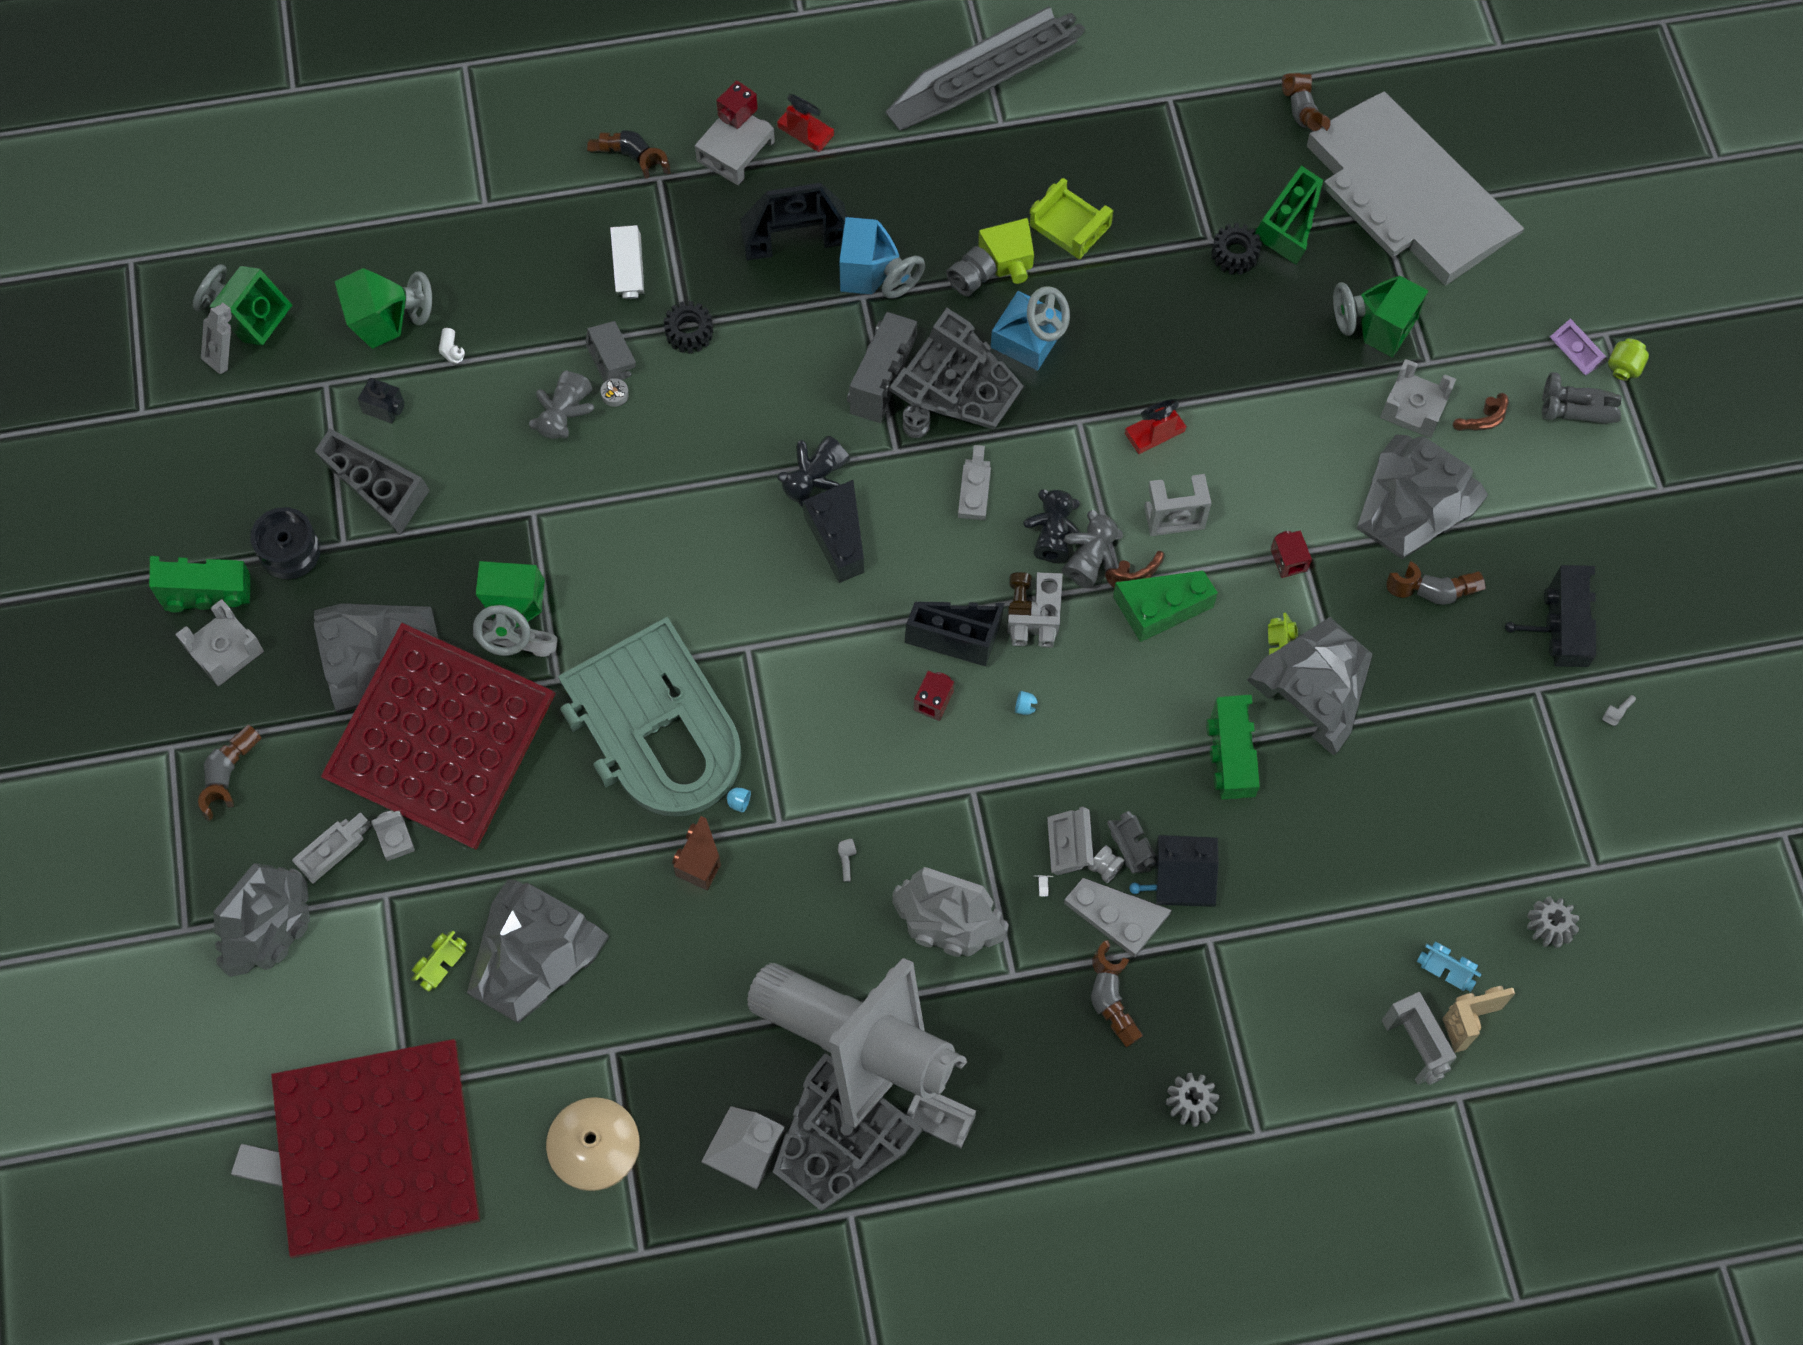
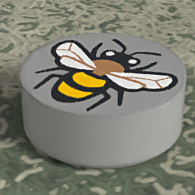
M616 378L604 382L601 387V396L604 403L612 407L623 405L629 396L626 383Z

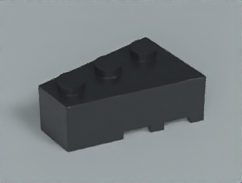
M848 481L803 500L804 517L838 583L864 573V555L854 481Z
M1561 565L1549 587L1544 590V603L1549 607L1546 626L1547 630H1552L1549 654L1554 656L1555 667H1589L1596 656V620L1592 619L1590 602H1596V593L1590 592V578L1592 575H1595V566Z
M914 602L906 623L904 643L986 667L1002 622L1005 603H996L995 606H978V603L969 602L968 606L951 605V602Z

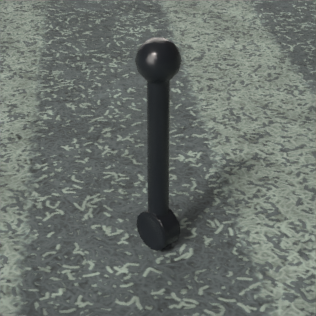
M1513 622L1505 624V630L1509 633L1515 630L1552 632V630H1547V627L1515 625Z

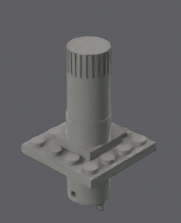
M902 958L895 967L888 971L885 979L877 988L870 991L864 1002L838 993L777 963L765 965L757 973L750 986L747 1004L752 1013L821 1046L822 1049L831 1053L844 1120L846 1124L854 1128L857 1127L893 1084L924 1099H931L937 1094L940 1095L945 1089V1084L951 1075L953 1066L962 1069L967 1063L964 1056L955 1053L952 1044L924 1031L914 964L905 958Z

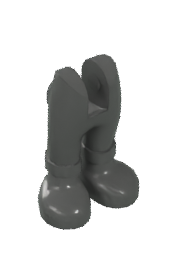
M1550 372L1543 390L1542 401L1545 402L1542 406L1541 414L1545 420H1554L1556 417L1562 416V419L1582 420L1600 424L1615 423L1621 419V411L1617 407L1621 405L1622 396L1595 388H1574L1571 386L1565 388L1561 385L1560 375Z

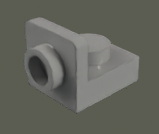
M400 811L384 812L377 819L371 821L387 861L415 851L405 820Z

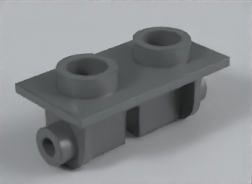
M1128 811L1120 816L1121 820L1107 821L1111 830V836L1118 844L1124 856L1125 864L1131 872H1150V867L1156 864L1155 858L1157 856L1147 838H1143L1138 842L1137 838L1144 831L1136 815H1132Z

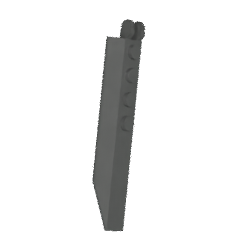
M1048 6L923 71L889 107L886 114L897 129L901 131L950 110L1077 43L1078 40L1076 38H1079L1084 33L1085 28L1081 23L1072 26L1076 20L1072 13L1058 19L1054 18L1051 7Z

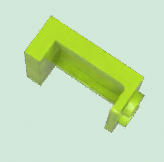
M1062 178L1057 184L1054 183L1049 187L1046 196L1041 201L1037 200L1030 209V226L1080 259L1111 226L1113 210L1106 205L1100 211L1070 192L1067 189V180Z

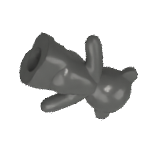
M563 371L558 379L553 400L549 398L544 390H537L536 397L545 411L537 419H532L529 422L530 428L537 430L538 433L549 439L567 438L569 436L567 418L585 415L594 410V406L591 403L579 405V401L588 396L592 391L590 381L581 374Z
M1095 510L1087 513L1090 521L1087 526V533H1070L1064 537L1066 543L1081 544V546L1075 551L1074 556L1070 558L1068 563L1064 565L1061 572L1066 577L1072 579L1075 584L1084 588L1093 587L1102 562L1105 571L1109 568L1116 569L1107 545L1123 537L1122 531L1118 529L1116 522L1111 517L1098 514Z

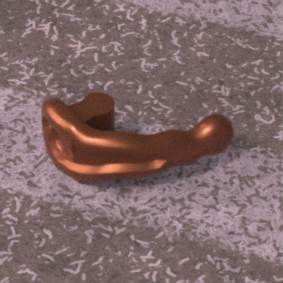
M1499 393L1497 398H1486L1483 412L1488 417L1467 420L1458 418L1454 420L1453 428L1456 430L1492 429L1499 425L1506 415L1508 396L1505 393Z
M1157 551L1153 560L1145 568L1135 573H1129L1130 563L1128 561H1120L1118 569L1109 568L1106 570L1105 578L1113 588H1115L1116 582L1150 578L1163 562L1164 553L1163 551Z

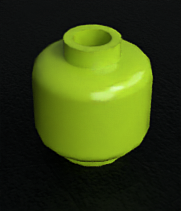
M1631 338L1618 342L1608 360V367L1613 371V376L1623 381L1639 377L1649 358L1646 346L1642 342Z

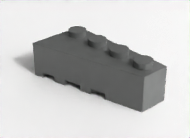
M887 312L883 321L877 323L875 336L872 342L869 343L866 354L849 386L847 402L850 403V414L874 422H882L893 395L889 388L904 368L917 337V321Z
M332 429L328 430L315 450L323 463L399 535H401L430 491L421 477Z

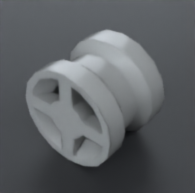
M1106 845L1093 858L1094 866H1089L1088 869L1092 872H1098L1102 876V880L1108 883L1120 871L1125 860L1122 857L1114 856L1112 850Z

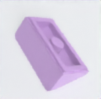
M1571 318L1550 336L1585 376L1608 361V358Z

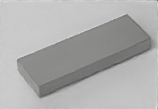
M241 1144L231 1175L282 1187L279 1152Z

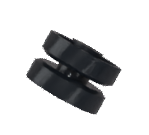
M290 507L274 508L265 512L255 521L251 530L250 542L263 568L270 575L283 580L296 579L307 574L316 566L320 557L321 545L308 517L301 511Z

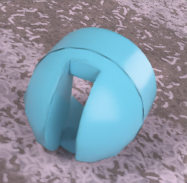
M1020 691L1016 701L1015 713L1022 715L1032 714L1036 708L1031 707V703H1038L1036 697L1029 692Z
M738 787L731 789L727 795L729 807L743 813L748 806L751 791Z

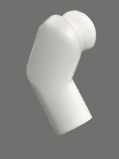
M444 328L441 333L439 352L450 363H460L463 360L465 351L462 347L459 349L457 345H454L455 331L450 328Z

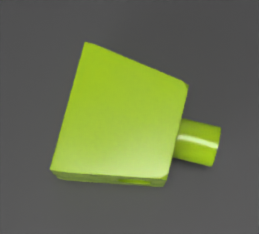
M1028 219L979 230V247L985 250L993 259L997 268L996 276L1011 275L1013 282L1016 284L1026 281L1028 279L1026 270H1030L1033 267L1034 259Z

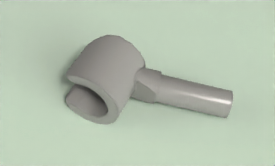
M1630 695L1618 709L1610 705L1602 720L1616 726L1626 710L1636 701L1635 696Z
M847 839L841 841L838 846V853L843 867V882L851 881L848 856L857 854L853 840Z

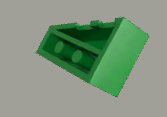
M1300 166L1255 231V235L1259 234L1260 236L1259 241L1295 265H1297L1306 251L1308 235L1312 227V219L1323 182L1321 178L1303 166Z
M150 556L149 587L165 611L177 613L182 612L184 609L193 608L208 610L221 599L228 607H238L241 604L250 603V572L244 561L206 559V564L187 563L188 558L178 557V562H159V556Z
M1204 570L1116 582L1113 598L1137 638L1142 642L1214 608L1218 592Z
M1252 695L1217 697L1211 717L1206 719L1207 735L1212 736L1213 746H1210L1211 763H1216L1217 772L1214 773L1215 790H1220L1221 800L1256 797L1260 787L1257 751L1254 750L1251 732L1255 731L1254 722H1250L1248 714L1249 706L1252 704Z

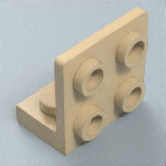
M1497 986L1486 990L1485 995L1475 997L1473 993H1469L1456 998L1457 1002L1449 1007L1450 1010L1442 1018L1454 1053L1464 1051L1472 1044L1481 1030L1478 1016L1503 1009L1515 995L1513 988L1504 990L1503 986Z

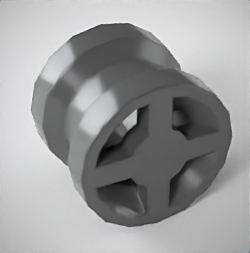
M913 405L906 407L903 412V430L905 434L912 438H920L928 433L930 427L929 411Z

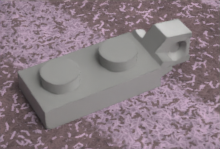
M224 303L211 308L208 318L204 319L201 359L219 374L228 371L231 326L228 324L231 319V309Z
M974 445L972 460L966 459L965 465H963L958 518L986 519L991 467L990 461H984L985 446Z
M361 812L350 822L346 819L340 823L337 821L294 857L292 861L313 884L359 845L358 843L363 840L362 835L371 827V824Z

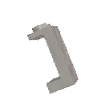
M753 115L739 129L730 124H725L718 118L696 143V161L739 185L744 180V168L765 144L772 146L775 142L774 128L767 121L760 120Z
M1415 993L1392 1004L1381 1021L1387 1031L1402 1024L1406 1028L1426 1064L1415 1078L1416 1083L1419 1085L1426 1081L1428 1085L1440 1081L1445 1077L1444 1074L1451 1070L1450 1065L1457 1057L1421 993Z

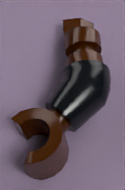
M622 130L621 133H614L613 136L610 133H600L599 139H589L588 152H610L611 149H614V152L628 155L637 163H640L645 179L650 176L649 168L657 164L662 166L665 174L670 175L671 173L665 152L658 148H650L637 132Z

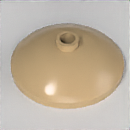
M604 1098L582 1099L563 1109L554 1119L546 1142L548 1160L557 1176L566 1184L585 1191L603 1190L620 1182L633 1168L640 1147L639 1132L632 1116L618 1103ZM588 1135H595L596 1140L594 1143L587 1144L585 1142Z

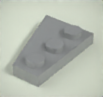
M1085 878L1081 879L1064 900L1065 905L1134 958L1172 911Z

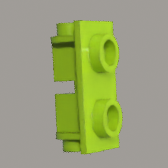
M1283 613L1284 621L1280 618H1273L1270 620V624H1268L1269 645H1279L1277 648H1270L1269 655L1298 638L1296 622H1292L1287 613Z
M454 931L448 932L447 935L441 933L431 945L434 949L427 959L423 956L412 968L415 974L410 980L416 981L420 978L422 980L420 986L427 992H430L432 988L436 989L448 973L447 970L440 966L442 961L453 967L466 951L464 949L467 945L465 941L459 937L455 941L451 938L455 934Z

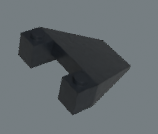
M822 183L767 191L740 219L746 260L773 257L771 233L817 225L820 226L824 248L842 246L845 218L847 217L844 203Z

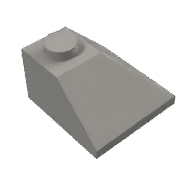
M730 1106L702 1159V1163L757 1190L785 1136L784 1126L756 1112Z

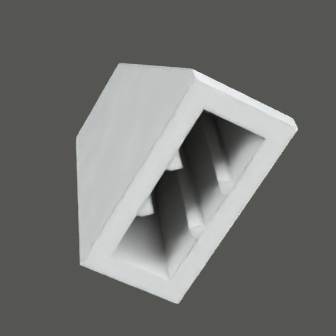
M638 226L610 227L617 295H622L623 299L639 298L638 294H644L641 234Z

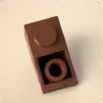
M701 816L697 824L693 823L690 826L686 835L688 841L683 849L679 848L672 864L674 865L677 877L708 890L721 863L707 819Z

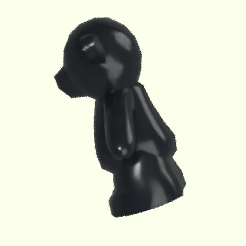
M829 435L823 438L810 458L808 457L806 442L804 440L798 441L796 449L799 470L790 473L780 472L777 476L778 480L782 483L784 493L791 500L798 502L802 508L803 500L809 498L814 486L823 490L839 486L838 482L827 480L824 477L840 469L850 461L849 454L835 438Z
M1041 489L1038 497L1043 502L1045 513L1028 517L1023 522V525L1029 529L1043 525L1034 547V556L1036 558L1051 563H1062L1069 557V550L1064 537L1070 533H1081L1067 519L1072 510H1076L1079 507L1080 502L1077 499H1072V496L1063 490L1047 491Z

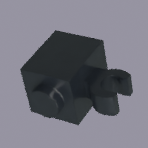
M369 378L357 399L364 414L391 424L395 417L402 413L404 408V400L400 389L374 378Z

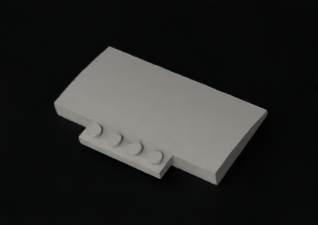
M1385 91L1330 120L1331 125L1328 131L1321 128L1309 135L1307 147L1335 174L1324 181L1323 188L1392 258L1408 248L1445 286L1524 231V228Z

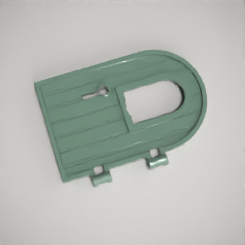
M668 617L558 676L561 685L572 701L571 704H565L560 708L564 719L567 720L572 732L586 725L605 759H599L593 764L605 788L619 781L631 799L643 808L660 815L687 816L710 808L721 800L733 786L741 765V745L738 732ZM663 676H667L676 694H679L678 697H671L670 689L662 679ZM584 707L587 714L578 717L576 713ZM678 718H681L706 760V768L703 775L697 781L685 785L675 783L668 778L644 739L647 735L657 732L660 727L668 726L669 723ZM617 762L620 769L611 773L609 768Z

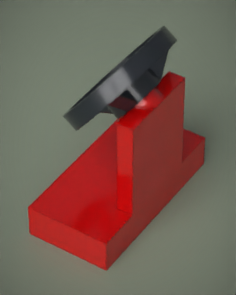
M789 93L787 99L792 105L786 108V112L777 121L778 128L815 151L820 152L834 136V129L810 115L819 116L821 109L803 98Z
M1177 399L1165 400L1146 408L1141 412L1143 420L1125 428V435L1138 454L1185 432L1186 425L1175 410L1179 406Z

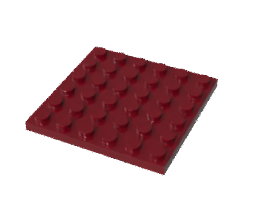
M401 622L321 778L391 811H400L402 816L477 850L556 693Z
M455 1039L271 1074L289 1257L294 1259L480 1222L459 1056Z

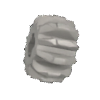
M1551 896L1546 897L1544 903L1537 901L1533 905L1534 910H1530L1527 918L1531 920L1527 924V929L1536 931L1532 936L1533 940L1541 937L1543 939V947H1547L1552 942L1555 948H1560L1563 942L1569 944L1573 940L1572 935H1576L1579 931V927L1575 924L1579 921V915L1570 913L1574 909L1573 905L1563 906V898H1559L1556 903ZM1552 919L1555 921L1554 925L1551 924Z
M1188 1073L1186 1081L1181 1077H1177L1175 1079L1176 1086H1169L1167 1092L1172 1097L1167 1098L1166 1105L1174 1106L1170 1113L1172 1117L1179 1114L1182 1115L1180 1119L1181 1125H1184L1188 1118L1191 1119L1193 1127L1198 1126L1199 1118L1207 1123L1210 1120L1209 1113L1215 1114L1218 1109L1213 1103L1218 1101L1219 1095L1210 1093L1215 1085L1214 1083H1209L1205 1086L1203 1084L1205 1080L1204 1075H1200L1198 1080L1194 1081L1193 1074ZM1189 1094L1193 1095L1195 1100H1198L1196 1105H1192V1101L1187 1100Z

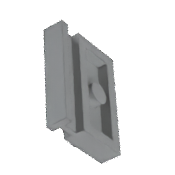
M1081 807L1077 811L1070 810L1047 817L1051 873L1062 875L1083 869L1084 866H1094L1089 809Z

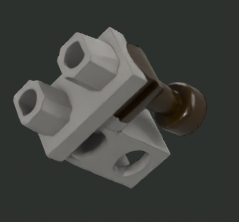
M1016 572L1009 576V585L1014 589V596L1008 610L1007 634H1010L1013 646L1027 645L1028 634L1039 635L1038 646L1053 647L1060 626L1063 573L1037 572L1035 601H1027L1026 590L1032 586V576L1030 574Z

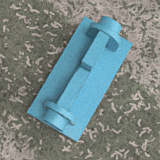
M1436 941L1433 946L1426 943L1425 947L1430 949L1428 954L1423 951L1420 954L1417 962L1421 964V968L1438 977L1447 968L1450 972L1445 981L1458 987L1463 992L1465 989L1471 992L1476 984V981L1472 979L1473 975L1481 976V973L1476 971L1478 965L1463 956L1460 961L1449 955L1451 950Z

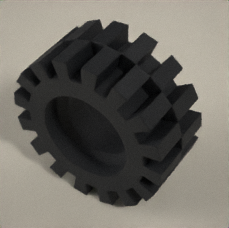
M1234 223V228L1227 224L1225 230L1220 228L1218 234L1216 233L1211 257L1212 260H1215L1214 264L1217 267L1221 265V271L1225 272L1226 269H1230L1229 274L1233 275L1234 270H1237L1238 275L1243 274L1244 269L1247 273L1251 270V266L1255 267L1261 250V242H1259V234L1255 235L1253 228L1248 231V225L1244 224L1243 228H1239V223ZM1229 244H1239L1246 249V252L1234 254L1228 251L1226 246Z
M684 301L679 302V308L673 305L672 312L668 310L666 318L664 317L665 336L668 344L671 343L674 350L679 346V352L681 353L688 349V354L693 353V348H696L698 352L702 351L701 345L707 347L709 345L708 340L712 341L713 338L712 317L706 307L703 309L700 303H697L695 307L693 301H689L688 306H685ZM684 322H695L699 325V328L692 333H683L678 329Z

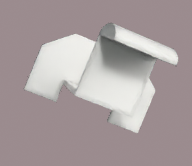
M1033 876L1039 877V896H1048V877L1053 876Z

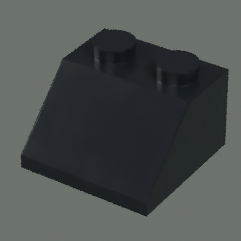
M1158 835L1155 850L1157 856L1155 858L1156 905L1216 907L1219 867L1218 837Z

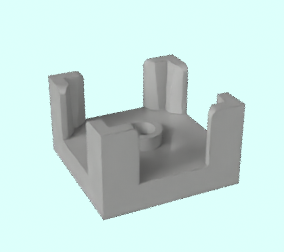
M1405 359L1380 418L1431 438L1456 379L1443 375L1438 385L1414 375L1417 363Z
M1205 474L1193 475L1191 477L1194 496L1172 499L1167 498L1163 480L1149 481L1148 489L1152 504H1150V501L1145 502L1144 509L1150 536L1205 529L1211 507Z
M222 599L211 607L216 618L194 635L187 626L175 634L184 649L218 687L264 652L254 634L241 625Z

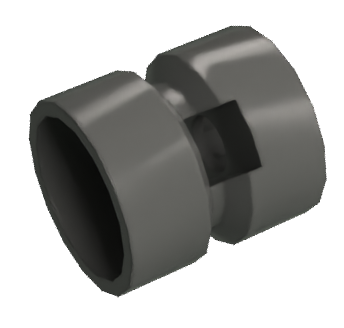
M974 246L962 257L960 262L957 261L946 270V275L956 291L963 296L969 297L981 286V283H985L996 273L997 268L993 259L985 250Z

